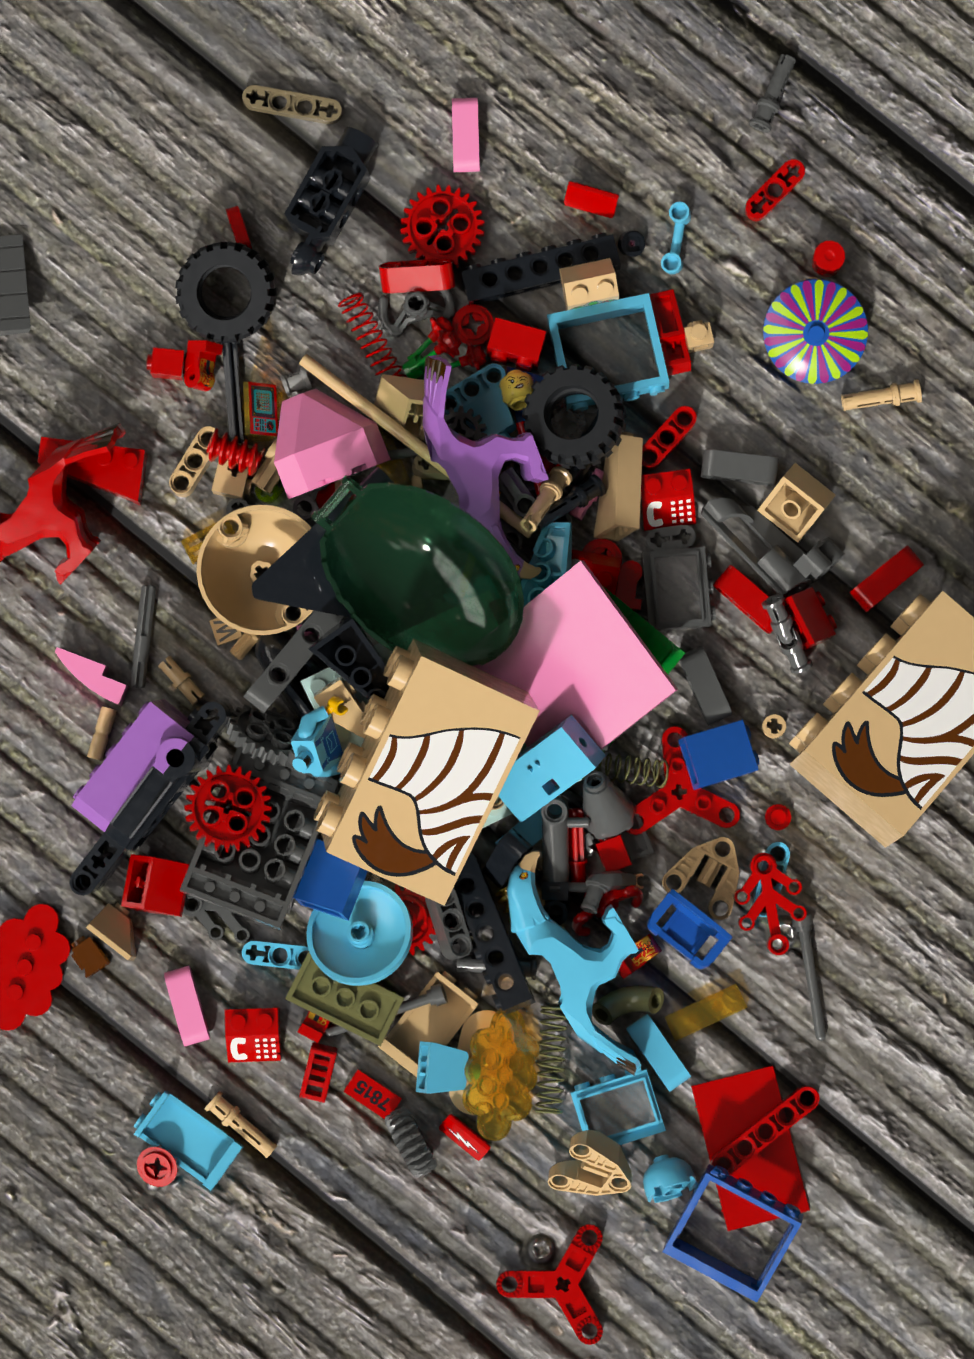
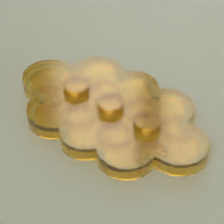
M500 1009L493 1015L490 1028H480L475 1031L470 1040V1050L473 1056L467 1061L464 1068L465 1077L469 1084L464 1089L462 1095L463 1105L469 1113L478 1115L477 1129L479 1134L491 1141H499L505 1138L510 1131L512 1121H520L526 1118L532 1107V1099L529 1092L535 1087L537 1082V1074L533 1064L538 1059L539 1045L533 1036L524 1033L525 1021L518 1010L506 1015Z

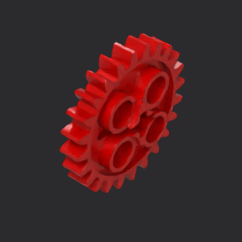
M437 185L436 192L432 193L431 189L427 187L426 196L417 192L418 202L412 199L409 200L412 209L404 208V213L408 218H401V223L407 227L400 229L401 234L408 236L403 239V244H411L408 248V253L416 251L415 260H420L422 257L425 258L424 260L448 258L452 260L457 268L458 259L461 258L467 263L468 258L466 254H476L475 249L472 247L473 245L481 246V241L476 237L484 236V231L478 229L484 226V220H477L482 215V211H474L477 206L476 201L468 203L469 193L463 197L460 196L461 188H458L455 193H451L450 185L446 187L445 191H441L440 185ZM438 204H444L448 210L445 214L439 215L433 211L434 207ZM453 210H458V213L447 222V231L442 229L431 245H427V242L438 232L437 224L444 225ZM458 220H464L468 227L463 231H458L453 225ZM421 224H428L431 227V231L423 235L417 231V228ZM441 240H448L452 246L450 249L442 251L437 247V244Z
M230 765L227 766L226 772H222L221 768L217 766V774L215 775L207 770L206 780L200 776L197 777L200 784L199 787L196 785L190 786L195 794L186 795V800L192 804L185 805L184 809L192 813L185 818L187 822L194 821L189 827L190 832L198 830L196 839L200 840L205 837V847L209 846L212 842L215 843V851H218L220 846L224 845L225 851L228 853L230 845H234L238 852L240 851V843H244L249 848L250 838L259 841L257 831L266 832V828L262 823H270V818L264 814L272 812V807L264 804L270 802L271 797L262 796L267 791V787L262 786L258 788L260 778L251 780L252 771L242 775L240 766L236 772H232ZM216 787H222L227 793L222 798H216L212 795V791ZM248 794L252 797V802L248 805H241L237 799L240 795ZM211 801L212 803L219 806L206 805L205 802ZM232 804L233 810H230L229 814H225L222 807ZM237 811L250 812L251 816H245L244 814L239 813ZM214 812L219 816V819L211 824L207 823L204 817L207 813ZM233 820H242L245 823L244 828L239 831L233 830L230 827Z

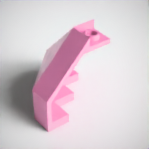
M318 389L306 391L282 401L274 464L288 499L391 460L376 422Z

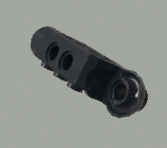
M346 127L336 146L321 147L284 213L292 229L307 238L305 242L301 241L292 254L290 263L293 264L291 270L293 275L301 276L308 273L315 275L318 272L325 257V254L321 252L322 248L334 245L371 179L366 165L378 144L371 137L355 128Z

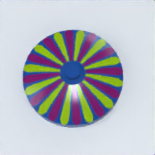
M806 279L786 287L770 304L763 324L764 344L775 366L788 377L810 384L830 382L848 373L860 360L868 338L867 319L860 302L844 286L826 279Z

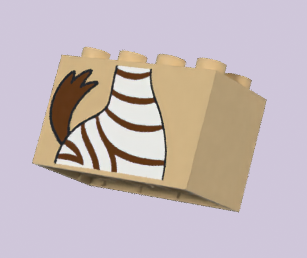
M944 591L932 602L920 593L890 626L901 635L897 641L885 633L857 664L867 674L865 678L861 681L851 673L823 703L833 715L826 720L817 712L789 742V745L799 752L789 765L885 848L907 833L974 754V617Z
M413 639L408 650L396 646L391 653L383 675L388 677L387 685L390 686L384 699L374 694L369 699L360 719V724L365 726L363 734H366V737L361 747L350 742L345 748L337 767V772L341 773L339 782L343 783L338 795L328 790L325 791L313 819L318 821L316 831L322 833L327 853L445 906L540 710L529 692Z

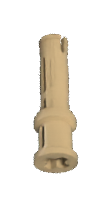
M916 379L913 383L901 385L892 383L888 388L841 394L843 411L891 403L895 406H900V403L910 401L920 403L922 402L920 382Z
M553 467L549 473V480L541 484L539 496L520 522L521 527L528 532L530 527V532H534L552 503L562 497L563 489L572 482V476L565 468Z
M219 1091L205 1107V1110L215 1114L222 1121L221 1124L228 1127L229 1125L247 1142L261 1152L265 1158H268L278 1145L273 1143L258 1128L240 1114V1108L231 1105L222 1097L223 1093Z

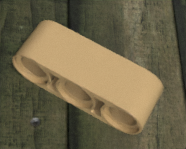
M206 426L199 430L172 473L169 485L175 495L179 497L190 496L211 464L209 453L206 454L208 446L204 445L202 440L205 435L213 434L214 427ZM194 456H200L203 459L201 466L198 468L189 466V460ZM180 478L189 480V485L184 490L175 488V483Z

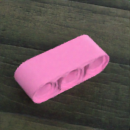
M452 98L454 172H480L478 98Z
M190 966L165 972L166 986L184 1046L209 1040L208 1026Z

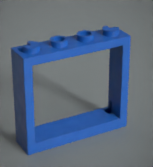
M709 1164L668 1236L662 1252L743 1296L758 1302L799 1230L804 1214L800 1213L796 1206L792 1204L785 1205L778 1201L772 1193L767 1191L761 1192L755 1189L749 1181L743 1178L737 1179L729 1175L725 1168L721 1166L714 1167ZM710 1181L789 1222L758 1280L678 1238Z

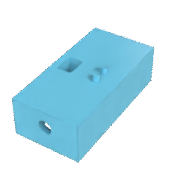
M571 714L519 753L498 797L521 823L593 771L606 755ZM552 778L557 783L556 786L550 781Z

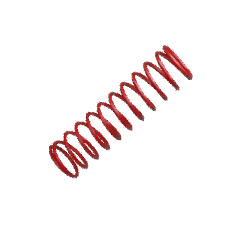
M355 293L339 302L338 307H344L362 297L356 304L343 310L341 314L347 313L353 308L366 305L363 311L349 318L346 321L347 323L360 316L371 314L365 322L352 328V332L367 324L376 323L368 332L356 338L357 341L369 334L381 332L374 340L361 346L360 349H364L376 342L385 341L380 348L369 353L365 358H369L384 350H390L388 354L372 363L370 367L388 359H395L389 366L375 373V376L399 367V370L392 376L407 377L405 374L397 375L401 371L402 366L394 365L397 357H388L392 352V348H383L388 340L384 338L379 339L383 334V330H374L378 325V321H370L374 314L372 312H365L369 304L361 303L364 299L363 293ZM356 297L355 299H353V300H351V301H349V302H347V303H345V304H342L343 302H345V301H347V300H349V299H351V298Z

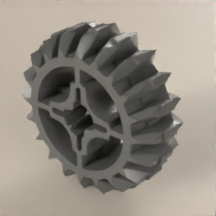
M406 1107L390 1112L385 1117V1124L409 1170L417 1178L429 1174L436 1168L437 1162L411 1112Z

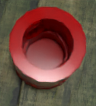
M832 240L820 243L816 247L811 259L814 271L823 277L836 275L844 263L845 251L838 242Z

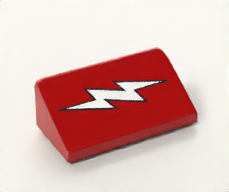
M452 1113L439 1126L441 1132L478 1161L491 1148V1145Z

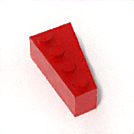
M41 437L38 464L41 465L56 448L73 441ZM113 446L109 452L88 456L70 464L67 477L141 505L148 454L143 449Z

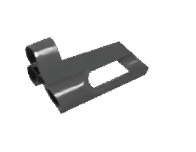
M730 498L709 500L701 511V515L777 594L783 595L785 599L804 591L810 584L818 581L845 555L827 536L823 541L819 540L805 554L753 506L741 507L735 500ZM739 517L770 551L758 560L723 523L726 519Z

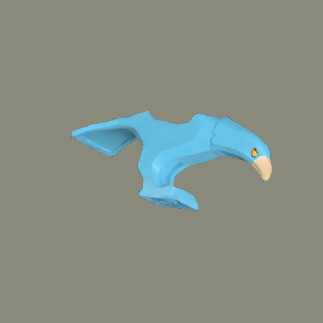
M532 851L524 855L509 876L507 896L511 932L516 933L529 955H542L551 963L561 989L558 1003L576 1035L600 1053H604L617 1065L636 1076L641 1071V1064L634 1051L613 1040L593 1024L592 1009L598 986L615 978L621 963L630 954H634L639 950L611 904L606 907L601 918L612 933L608 944L600 949L582 945L551 919L541 904L535 885V869L540 851Z

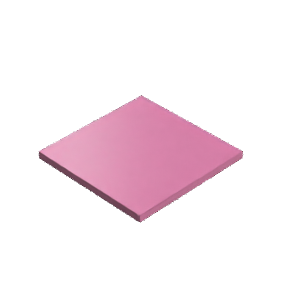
M584 560L578 562L462 656L467 664L529 692L540 712L524 742L527 747L572 714L602 750L678 690Z

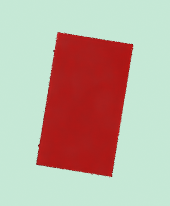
M773 1066L691 1086L709 1160L711 1161L715 1153L782 1101ZM782 1108L779 1111V1118L782 1122H787L785 1110ZM767 1123L760 1125L758 1128V1135L763 1139L768 1138L772 1133V1128ZM789 1129L731 1174V1176L737 1179L743 1178L749 1181L755 1189L761 1192L767 1191L772 1193L778 1201L785 1205L792 1204L796 1206L800 1213L810 1211ZM742 1140L737 1145V1151L741 1155H746L751 1150V1144L747 1140ZM725 1156L718 1158L716 1166H721L728 1170L730 1167L729 1158ZM716 1184L727 1231L779 1219L776 1215Z

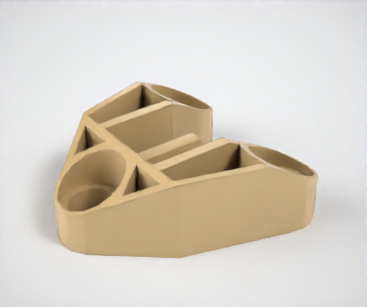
M720 837L693 847L663 876L661 881L663 889L669 893L671 889L667 887L666 880L670 875H677L681 879V886L675 891L680 893L694 875L702 858L706 856L708 859L696 881L710 888L721 867H726L708 904V913L716 920H724L730 916L734 903L733 894L737 889L740 874L733 842L729 838ZM719 842H726L730 847V852L725 857L718 856L715 852V846ZM716 901H724L728 910L725 915L717 916L714 914L712 907Z
M585 1130L575 1134L570 1140L569 1153L578 1160L559 1162L550 1168L548 1175V1185L555 1190L595 1196L626 1192L631 1188L632 1171L621 1146L603 1133L594 1130Z

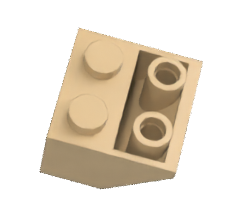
M382 374L374 405L418 439L424 440V380Z

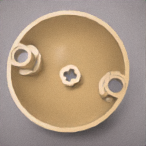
M273 505L246 506L220 519L208 532L200 547L196 571L202 597L215 616L226 625L253 635L277 634L300 625L313 610L298 608L301 612L300 618L296 621H291L286 617L285 612L292 606L255 599L252 593V584L257 579L255 575L257 574L256 569L258 567L262 570L268 569L307 533L311 526L297 514ZM228 521H234L238 524L239 529L233 535L226 534L223 530L224 524Z

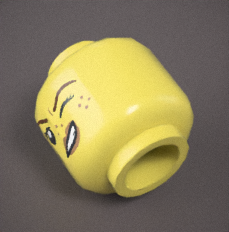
M512 370L501 379L499 386L502 400L511 409L519 411L526 408L527 404L524 401L526 395L533 392L531 388L533 385L531 375L520 370Z

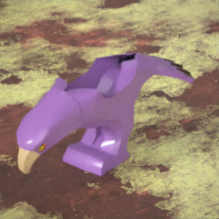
M427 356L424 368L423 430L431 461L439 463L446 470L459 495L460 507L453 516V519L464 538L463 544L490 571L511 580L518 578L532 579L539 575L542 571L541 568L534 567L521 559L508 542L502 530L498 477L504 462L512 460L519 463L523 480L534 483L549 480L531 432H526L516 437L508 438L498 434H490L473 441L449 428L445 421V401L452 366L446 359L440 356Z

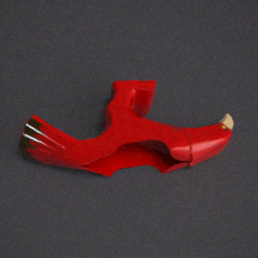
M121 423L56 448L28 478L29 489L27 496L17 510L12 514L0 513V562L7 556L41 538L59 537L66 545L67 556L59 562L55 569L57 581L61 585L101 542L87 528L84 510L70 501L67 496V472L70 464L82 458L109 452L117 439L122 438L126 433Z

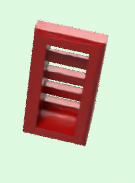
M312 1042L299 1097L325 1103L338 1048ZM315 1054H318V1055L330 1057V1060L323 1059V1058H320V1057H315L314 1055H315ZM312 1064L326 1066L328 1069L326 1071L314 1068ZM312 1074L324 1077L325 1081L312 1079L309 1076ZM307 1084L321 1087L323 1090L319 1092L307 1089Z

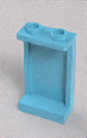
M168 1090L164 1091L163 1094L158 1092L149 1104L153 1107L147 1116L142 1114L134 1124V1127L137 1129L134 1135L140 1137L152 1147L161 1145V1148L165 1150L171 1149V1154L174 1158H177V1165L201 1181L202 1185L210 1191L213 1190L244 1146Z

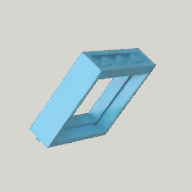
M649 293L548 314L547 324L557 367L563 365L567 368L559 329L644 311L659 377L617 385L615 388L622 399L624 398V401L638 399L639 395L646 393L655 396L657 393L665 392V389H669L668 373ZM583 394L570 395L564 398L567 410L584 411L588 409V406L596 404L592 398Z

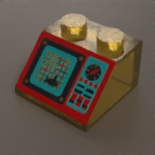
M243 382L245 435L248 442L275 441L278 435L279 408L282 405L283 392H278L277 386L273 384Z

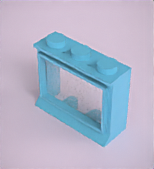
M647 1069L641 1070L636 1076L624 1070L626 1075L616 1078L614 1073L599 1078L600 1083L590 1086L589 1081L575 1085V1091L570 1092L581 1130L599 1131L619 1145L666 1131Z

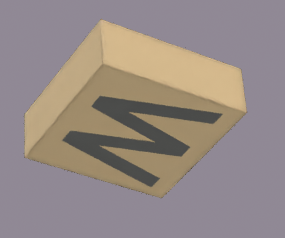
M220 619L210 620L218 646L238 640L242 636L241 631L226 625Z

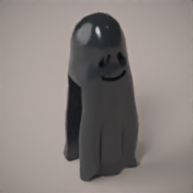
M287 632L261 635L257 640L255 654L264 671L292 638ZM311 657L299 672L303 671L308 678L324 669ZM271 672V676L275 681L281 682L284 680L281 672ZM288 684L280 696L297 722H300L301 718L311 711L291 685Z

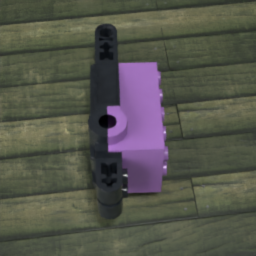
M165 699L147 701L138 712V718L134 723L131 722L121 734L123 736L117 744L112 745L105 755L107 758L101 765L98 764L89 775V781L85 786L82 785L73 796L75 800L71 806L104 832L70 877L69 884L74 893L84 896L100 890L130 851H134L142 846L198 772L203 771L209 766L213 753L218 748L216 744L218 742L217 739L226 729L231 712L234 711L233 706L225 700L208 702L200 708L196 707L189 717H186ZM216 714L220 717L218 719L212 720L211 722L206 720L210 718H215ZM175 749L181 750L185 758L181 766H178L174 757ZM109 852L113 853L112 855H109L105 858L102 856ZM85 875L90 878V885L86 883Z

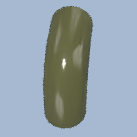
M634 985L622 987L598 999L593 1004L592 1016L600 1024L608 1026L621 1015L629 1012L642 1011L656 1014L663 1005L664 993L662 989L654 986Z

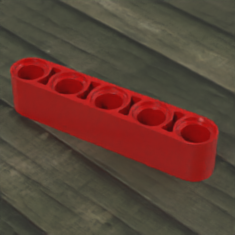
M802 1086L796 1089L715 1153L711 1158V1165L715 1167L718 1158L725 1156L730 1160V1167L727 1171L731 1175L815 1109L820 1100L818 1092L809 1086ZM804 1091H810L813 1094V1102L808 1106H804L800 1102V1094ZM784 1107H789L793 1113L791 1120L788 1122H782L779 1118V1111ZM767 1123L771 1126L772 1133L768 1138L763 1139L758 1135V1128L760 1125ZM742 1140H747L751 1144V1150L746 1155H741L737 1151V1145Z

